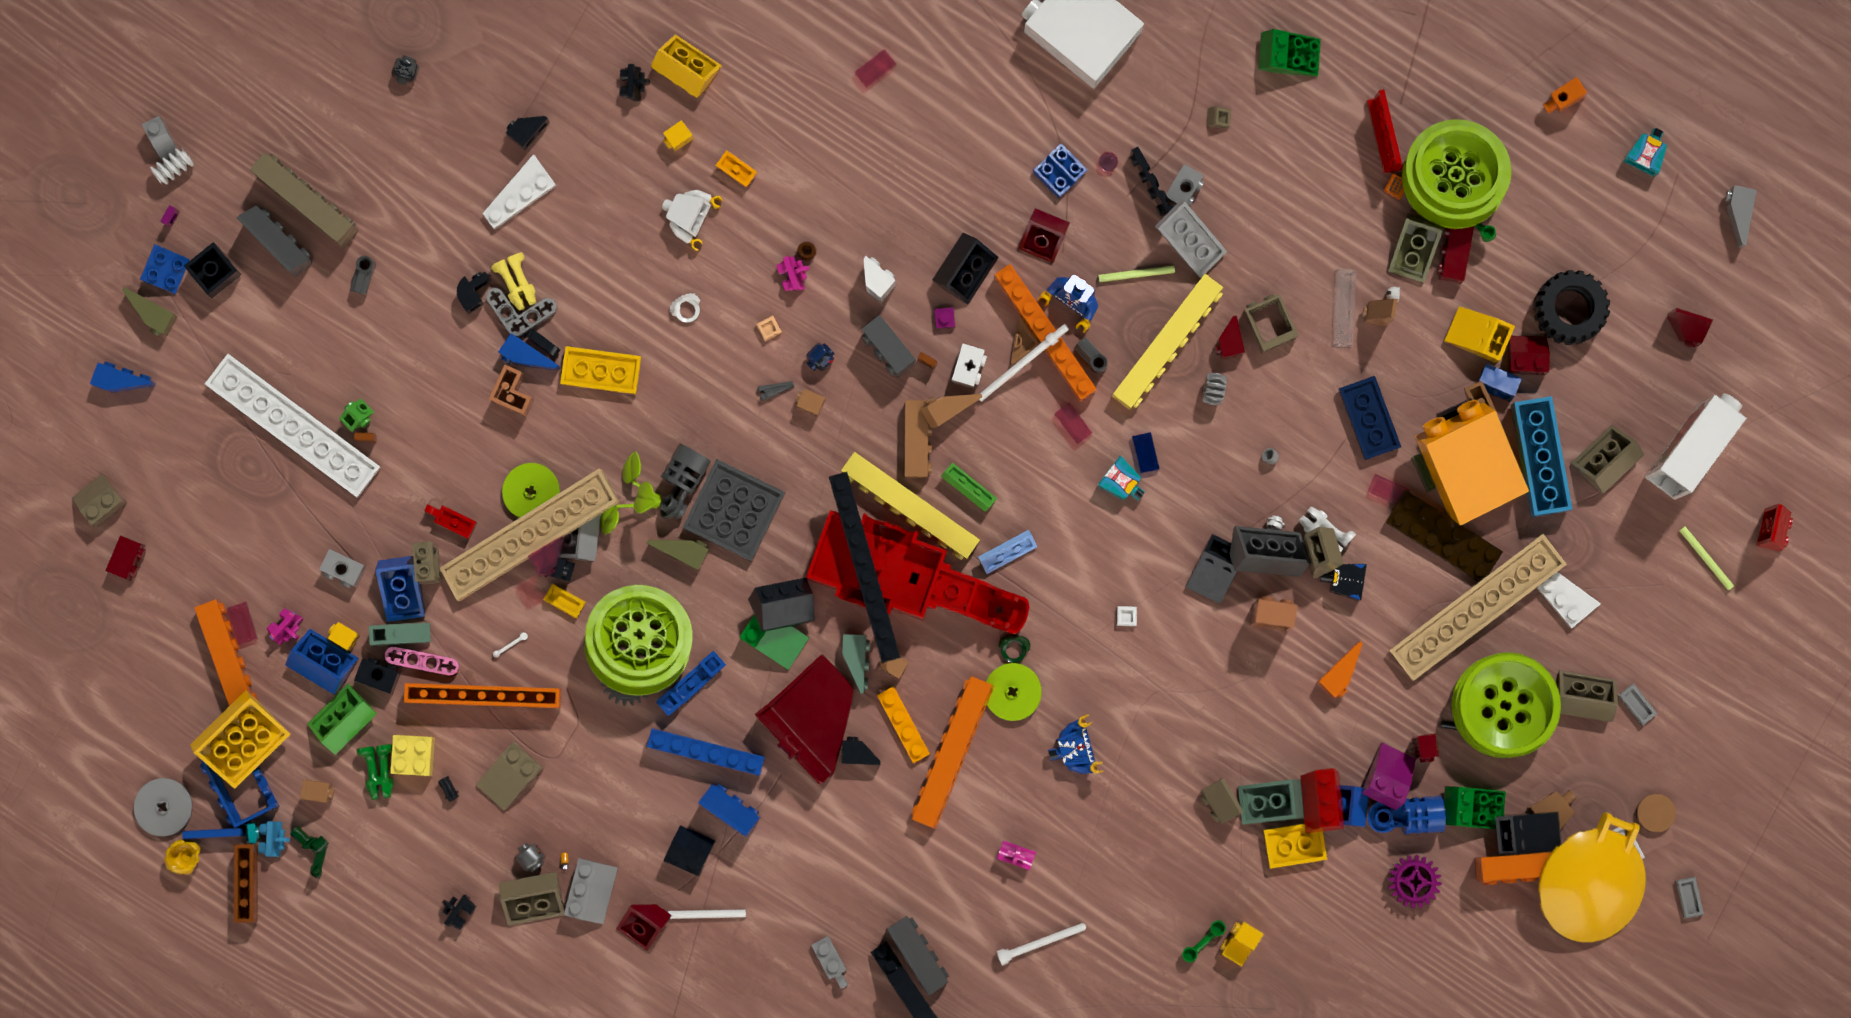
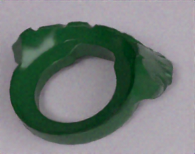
M1015 634L1001 637V641L998 644L1004 659L1012 663L1021 661L1025 657L1026 652L1030 651L1031 647L1030 641L1026 637ZM1012 641L1018 642L1022 650L1021 655L1017 658H1010L1006 653V648Z

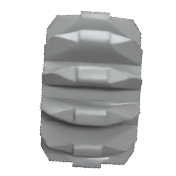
M1209 373L1207 375L1203 388V402L1210 405H1220L1222 403L1227 384L1225 375L1220 373Z

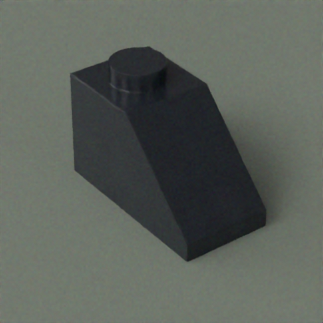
M546 116L518 118L516 121L513 120L506 128V134L522 149L526 150L549 124V120Z
M847 737V740H843L842 764L881 765V761L863 741H858V737Z

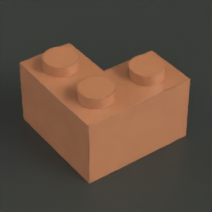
M504 364L489 400L524 417H527L534 401L532 397L518 391L524 374Z

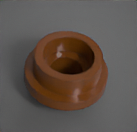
M803 242L798 246L797 254L800 259L809 261L815 257L816 248L811 242ZM806 248L810 249V254L808 255L803 253V250Z

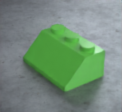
M348 683L307 725L324 746L334 754H337L377 713Z

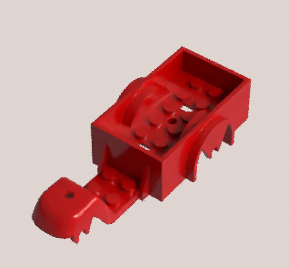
M830 510L806 578L808 581L836 590L835 597L866 609L839 512ZM863 514L861 522L888 615H890L891 610L923 621L927 609L936 610L938 606L1007 633L1016 634L1023 628L1029 614L1028 599L1002 590L983 580L950 569L951 565L944 563L947 550L916 540L919 532H909L897 525L875 520L867 514ZM912 572L920 574L916 585L909 583ZM1001 606L1003 612L997 613L996 607Z

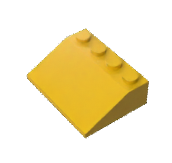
M246 690L190 746L201 760L235 789L291 734Z

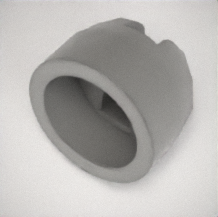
M1267 448L1262 454V459L1267 464L1272 465L1278 462L1279 454L1273 448Z

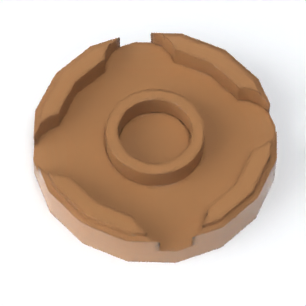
M1651 794L1645 796L1637 806L1636 816L1640 825L1646 830L1662 832L1672 826L1676 817V810L1673 802L1668 797L1662 794Z

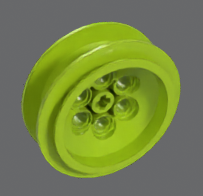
M1459 119L1438 122L1425 129L1410 147L1402 170L1404 193L1413 209L1421 217L1435 225L1452 229L1475 226L1488 219L1500 206L1510 185L1512 171L1510 157L1501 140L1492 131L1478 123ZM1446 157H1451L1454 162H1448ZM1469 162L1473 167H1467L1464 163ZM1432 170H1439L1441 174L1436 175ZM1469 180H1476L1478 184L1473 185ZM1438 187L1445 188L1446 192H1440ZM1456 192H1462L1465 197H1458Z
M646 585L621 587L604 596L593 608L588 618L584 640L586 659L596 677L609 688L627 695L653 694L670 686L684 671L692 647V626L685 609L667 592ZM640 616L642 621L636 622L633 620V617ZM652 624H657L660 628L658 630H653L650 626ZM623 626L626 628V631L619 632L616 628ZM657 642L661 647L656 649L651 644ZM624 644L628 649L620 650L618 646ZM643 653L645 658L639 659L635 654Z

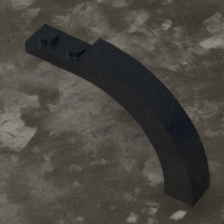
M887 941L871 951L874 959L913 1018H938Z

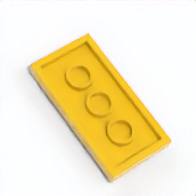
M565 346L560 384L637 395L642 357Z

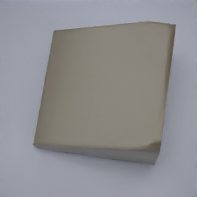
M1217 106L1208 108L1206 126L1230 128L1231 109Z

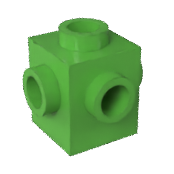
M359 399L356 402L351 401L348 403L339 419L353 432L359 427H366L371 422L370 417L374 411L362 399Z

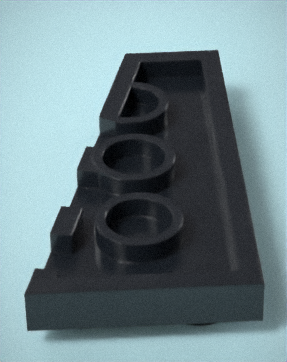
M1136 147L1130 152V161L1134 167H1138L1140 171L1138 173L1142 183L1146 182L1149 188L1147 190L1151 200L1155 199L1159 215L1161 217L1165 216L1173 208V205L1168 206V197L1165 191L1158 189V179L1153 173H1149V170H1151L1139 147Z

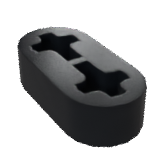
M531 329L526 335L553 357H556L560 349L534 329Z

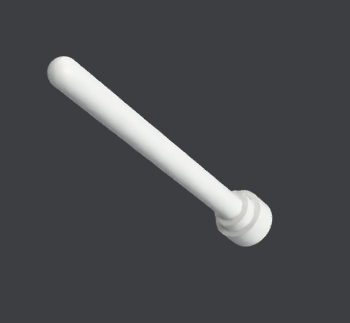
M1084 923L1075 925L1012 950H1004V948L996 952L1002 966L1008 964L1015 956L1082 932L1086 929V925Z

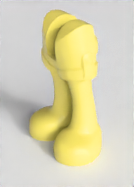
M523 252L507 258L517 278L519 287L516 286L505 259L490 266L492 272L499 273L503 277L510 292L508 298L519 311L525 309L523 299L520 297L525 294V298L530 306L536 304L534 286L528 284L521 268V262L525 259Z

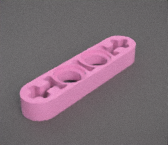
M390 647L385 652L386 661L394 665L448 676L456 675L460 669L459 663L455 659L398 647ZM394 650H396L398 655H403V652H406L404 664L401 663L402 659L395 658L392 661L389 654L393 653ZM411 654H416L418 657V662L415 665L408 663V656ZM429 658H435L437 661V665L433 669L428 668L426 665ZM441 659H444L443 664L449 665L450 662H453V665L456 666L455 670L448 672L447 668L441 667L442 671H438L441 666Z

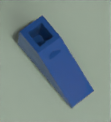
M106 361L104 364L97 363L90 381L91 385L112 393L153 387L156 384L151 381L149 376L140 374L139 377L133 375L134 371L122 368V370L115 369L116 365Z

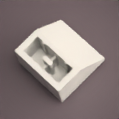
M865 256L866 292L882 303L896 286L895 276L888 269L885 271L881 269L880 263L875 258L871 257L869 259Z

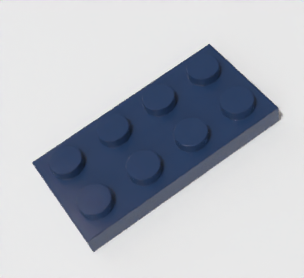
M1375 376L1338 389L1364 460L1401 448Z

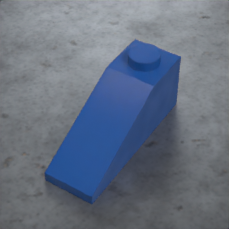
M512 333L498 351L502 355L500 359L509 365L512 362L519 366L557 371L560 369L558 364Z

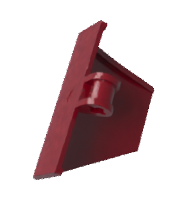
M821 654L773 700L757 711L755 716L780 742L777 747L782 748L787 753L788 759L791 760L794 757L819 785H822L834 775L855 688Z

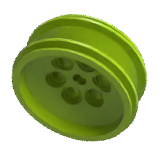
M1498 653L1476 661L1462 673L1452 695V716L1462 738L1475 750L1496 758L1519 757L1537 750L1552 736L1560 718L1561 699L1553 677L1539 662L1518 653ZM1504 682L1510 683L1511 690L1509 692L1503 690L1502 685ZM1486 689L1493 691L1491 699L1485 697ZM1519 694H1524L1526 696V702L1524 704L1519 703ZM1502 701L1508 704L1507 711L1500 708ZM1484 708L1490 710L1491 715L1489 718L1483 717L1482 710ZM1517 713L1523 715L1524 720L1522 723H1518L1515 720ZM1499 720H1503L1506 723L1504 730L1498 728L1497 723Z

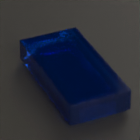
M1151 432L1132 436L1140 473L1159 470Z

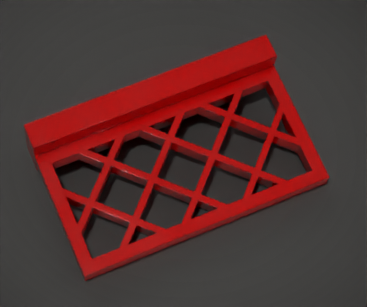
M1379 90L1374 99H1369L1366 102L1383 173L1388 174L1403 170L1385 90Z

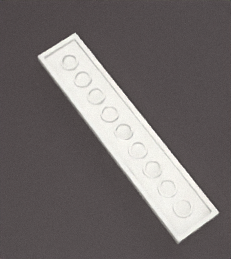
M229 354L225 356L205 383V385L357 498L381 468Z

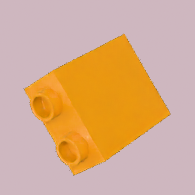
M1478 400L1468 401L1457 408L1459 414L1446 421L1444 417L1429 420L1423 425L1424 432L1414 436L1448 516L1460 526L1529 492L1496 411L1483 402L1479 403Z

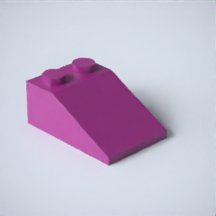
M1382 742L1361 793L1394 810L1398 809L1404 804L1408 795L1416 759Z

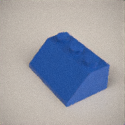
M309 629L290 651L285 666L335 695L345 683L359 658L312 629Z
M719 783L717 786L712 784L698 804L747 837L761 818L758 816L759 811L752 806L747 808L742 805V799L735 794L733 797L726 793L727 789Z

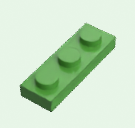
M954 463L941 475L943 479L984 512L997 500L994 495Z

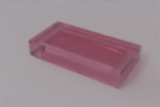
M884 49L856 70L855 74L867 88L896 66V63Z
M1070 402L1054 413L1076 444H1079L1093 433Z
M1375 474L1367 492L1397 504L1404 491L1410 492L1411 489Z
M247 602L228 607L238 644L241 645L258 639Z

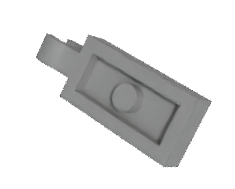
M829 936L811 945L829 979L835 977L841 989L846 987L848 983L842 973L847 969Z

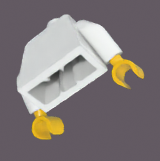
M699 190L676 194L673 201L666 199L662 205V209L668 211L666 218L670 220L669 226L674 234L687 244L690 243L694 250H698L694 247L695 241H699L703 245L700 239H693L692 237L697 236L710 206L714 209H719L721 206L716 205L714 200L722 202L720 196L713 198L710 194Z

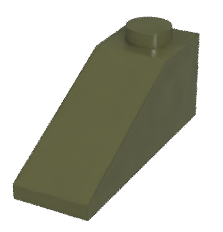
M123 287L122 291L144 323L151 328L150 332L159 337L161 334L167 336L178 316Z
M648 540L647 542L648 545L697 571H700L710 552L706 548L708 545L699 540L696 543L688 540Z

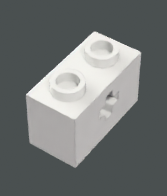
M962 344L952 383L974 389L975 384L979 385L982 374L978 372L980 366L984 367L987 358L984 355L985 350ZM969 362H971L975 369L972 368L971 371H967L965 365H969Z

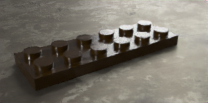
M1407 490L1403 492L1385 521L1392 528L1477 582H1480L1490 574L1503 553L1499 548L1464 526H1460L1453 519Z

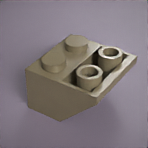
M1318 527L1305 534L1303 541L1311 562L1309 568L1312 579H1316L1344 564L1333 528Z

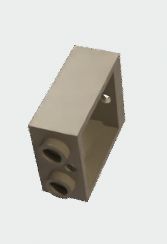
M1274 294L1268 295L1263 298V302L1258 304L1256 301L1246 305L1247 309L1243 312L1261 353L1272 350L1298 337V333L1280 294L1277 296ZM1276 304L1288 332L1263 342L1251 314Z
M432 541L412 543L415 582L421 585L441 583L438 545Z

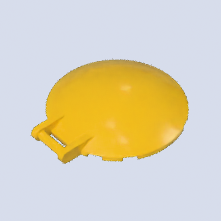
M1604 812L1597 828L1584 832L1579 831L1567 837V840L1562 845L1557 846L1552 851L1543 866L1538 892H1540L1542 913L1555 931L1574 941L1596 942L1613 936L1631 921L1642 902L1646 885L1644 863L1637 848L1633 845L1639 832V824L1634 822L1628 823L1612 817L1610 813ZM1610 824L1627 830L1625 835L1609 830Z

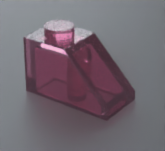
M562 537L557 538L528 556L540 577L545 576L547 578L554 574V569H556L564 544Z

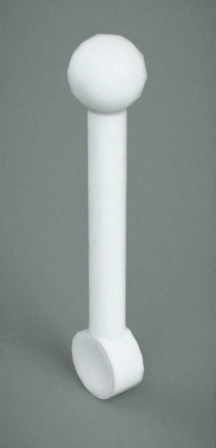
M524 632L521 633L519 638L499 651H494L493 657L498 658L501 653L521 640H526L528 635Z

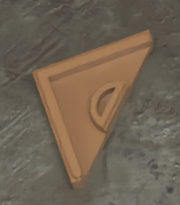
M1022 317L1018 320L1010 363L1012 366L1040 344Z

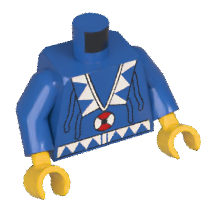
M1071 275L1069 278H1056L1047 288V291L1041 293L1038 302L1041 298H1044L1046 300L1044 306H1047L1052 298L1051 295H1054L1053 297L1084 317L1076 325V329L1082 325L1084 327L1083 333H1085L1091 326L1089 320H1092L1098 309L1095 289L1076 275Z
M1086 714L1078 720L1069 723L1060 732L1059 739H1057L1059 747L1049 749V757L1051 761L1062 758L1064 766L1080 774L1103 773L1104 770L1099 771L1097 768L1103 762H1095L1086 728L1092 725V722H1085V718L1089 716Z

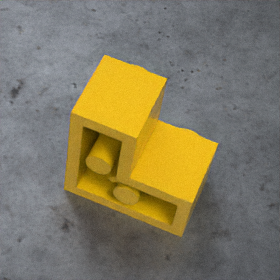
M1244 921L1235 922L1230 930L1232 933L1229 940L1225 939L1220 947L1222 950L1221 955L1241 967L1264 935Z

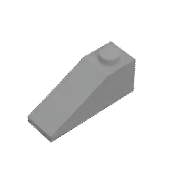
M1734 185L1730 190H1727L1725 201H1727L1726 207L1737 247L1743 248L1747 243L1757 190Z

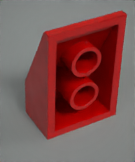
M1776 504L1764 509L1757 541L1758 547L1775 551H1782L1787 547L1789 541L1787 532L1788 529H1791L1793 518H1791L1792 512L1784 505Z

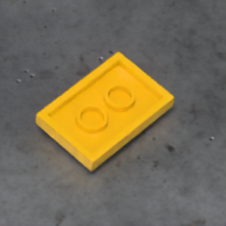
M1305 824L1263 830L1269 869L1327 860L1323 832L1305 833Z

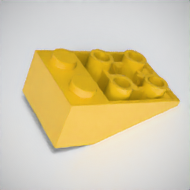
M1459 306L1444 341L1497 364L1503 356L1515 326L1498 318Z

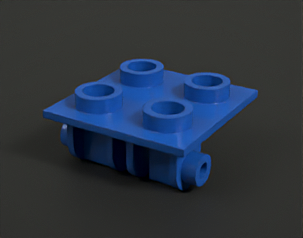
M154 244L140 280L176 294L186 270L184 265L190 259Z

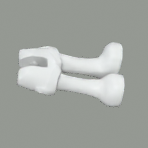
M1312 506L1307 510V513L1316 522L1312 523L1304 515L1299 519L1306 533L1318 527L1333 528L1338 542L1344 548L1356 535L1353 531L1341 532L1326 519L1328 517L1326 513Z

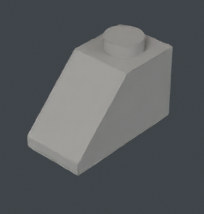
M160 116L142 124L161 160L163 157L169 160V153L174 156L176 155L174 149L178 148L164 120Z

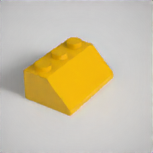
M675 34L658 49L650 67L686 90L689 94L698 98L707 89L722 65Z

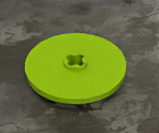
M525 463L514 468L505 478L502 488L506 507L519 518L560 493L559 482L554 473L547 467L537 463ZM531 486H533L536 494H532L529 497V493L526 490L531 489Z
M1018 663L1004 664L996 668L986 681L995 686L987 706L1001 719L1008 721L1025 719L1040 704L1042 697L1040 680L1027 666ZM1009 688L1018 689L1016 697L1008 695L1010 693Z

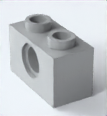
M1184 164L1166 193L1168 202L1175 206L1182 199L1190 207L1195 199L1192 197L1195 190L1199 192L1204 184L1202 181L1204 175ZM1186 184L1190 187V191L1184 193L1181 191L1180 186Z
M329 549L319 570L324 572L322 576L331 580L336 577L341 580V585L351 588L352 585L358 586L367 566ZM341 565H345L347 568L346 573L343 575L338 573V568Z

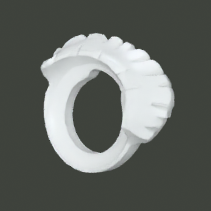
M689 293L675 299L672 305H670L671 315L676 316L682 322L694 321L700 312L699 297L694 293ZM688 301L695 307L693 317L684 318L681 316V303Z

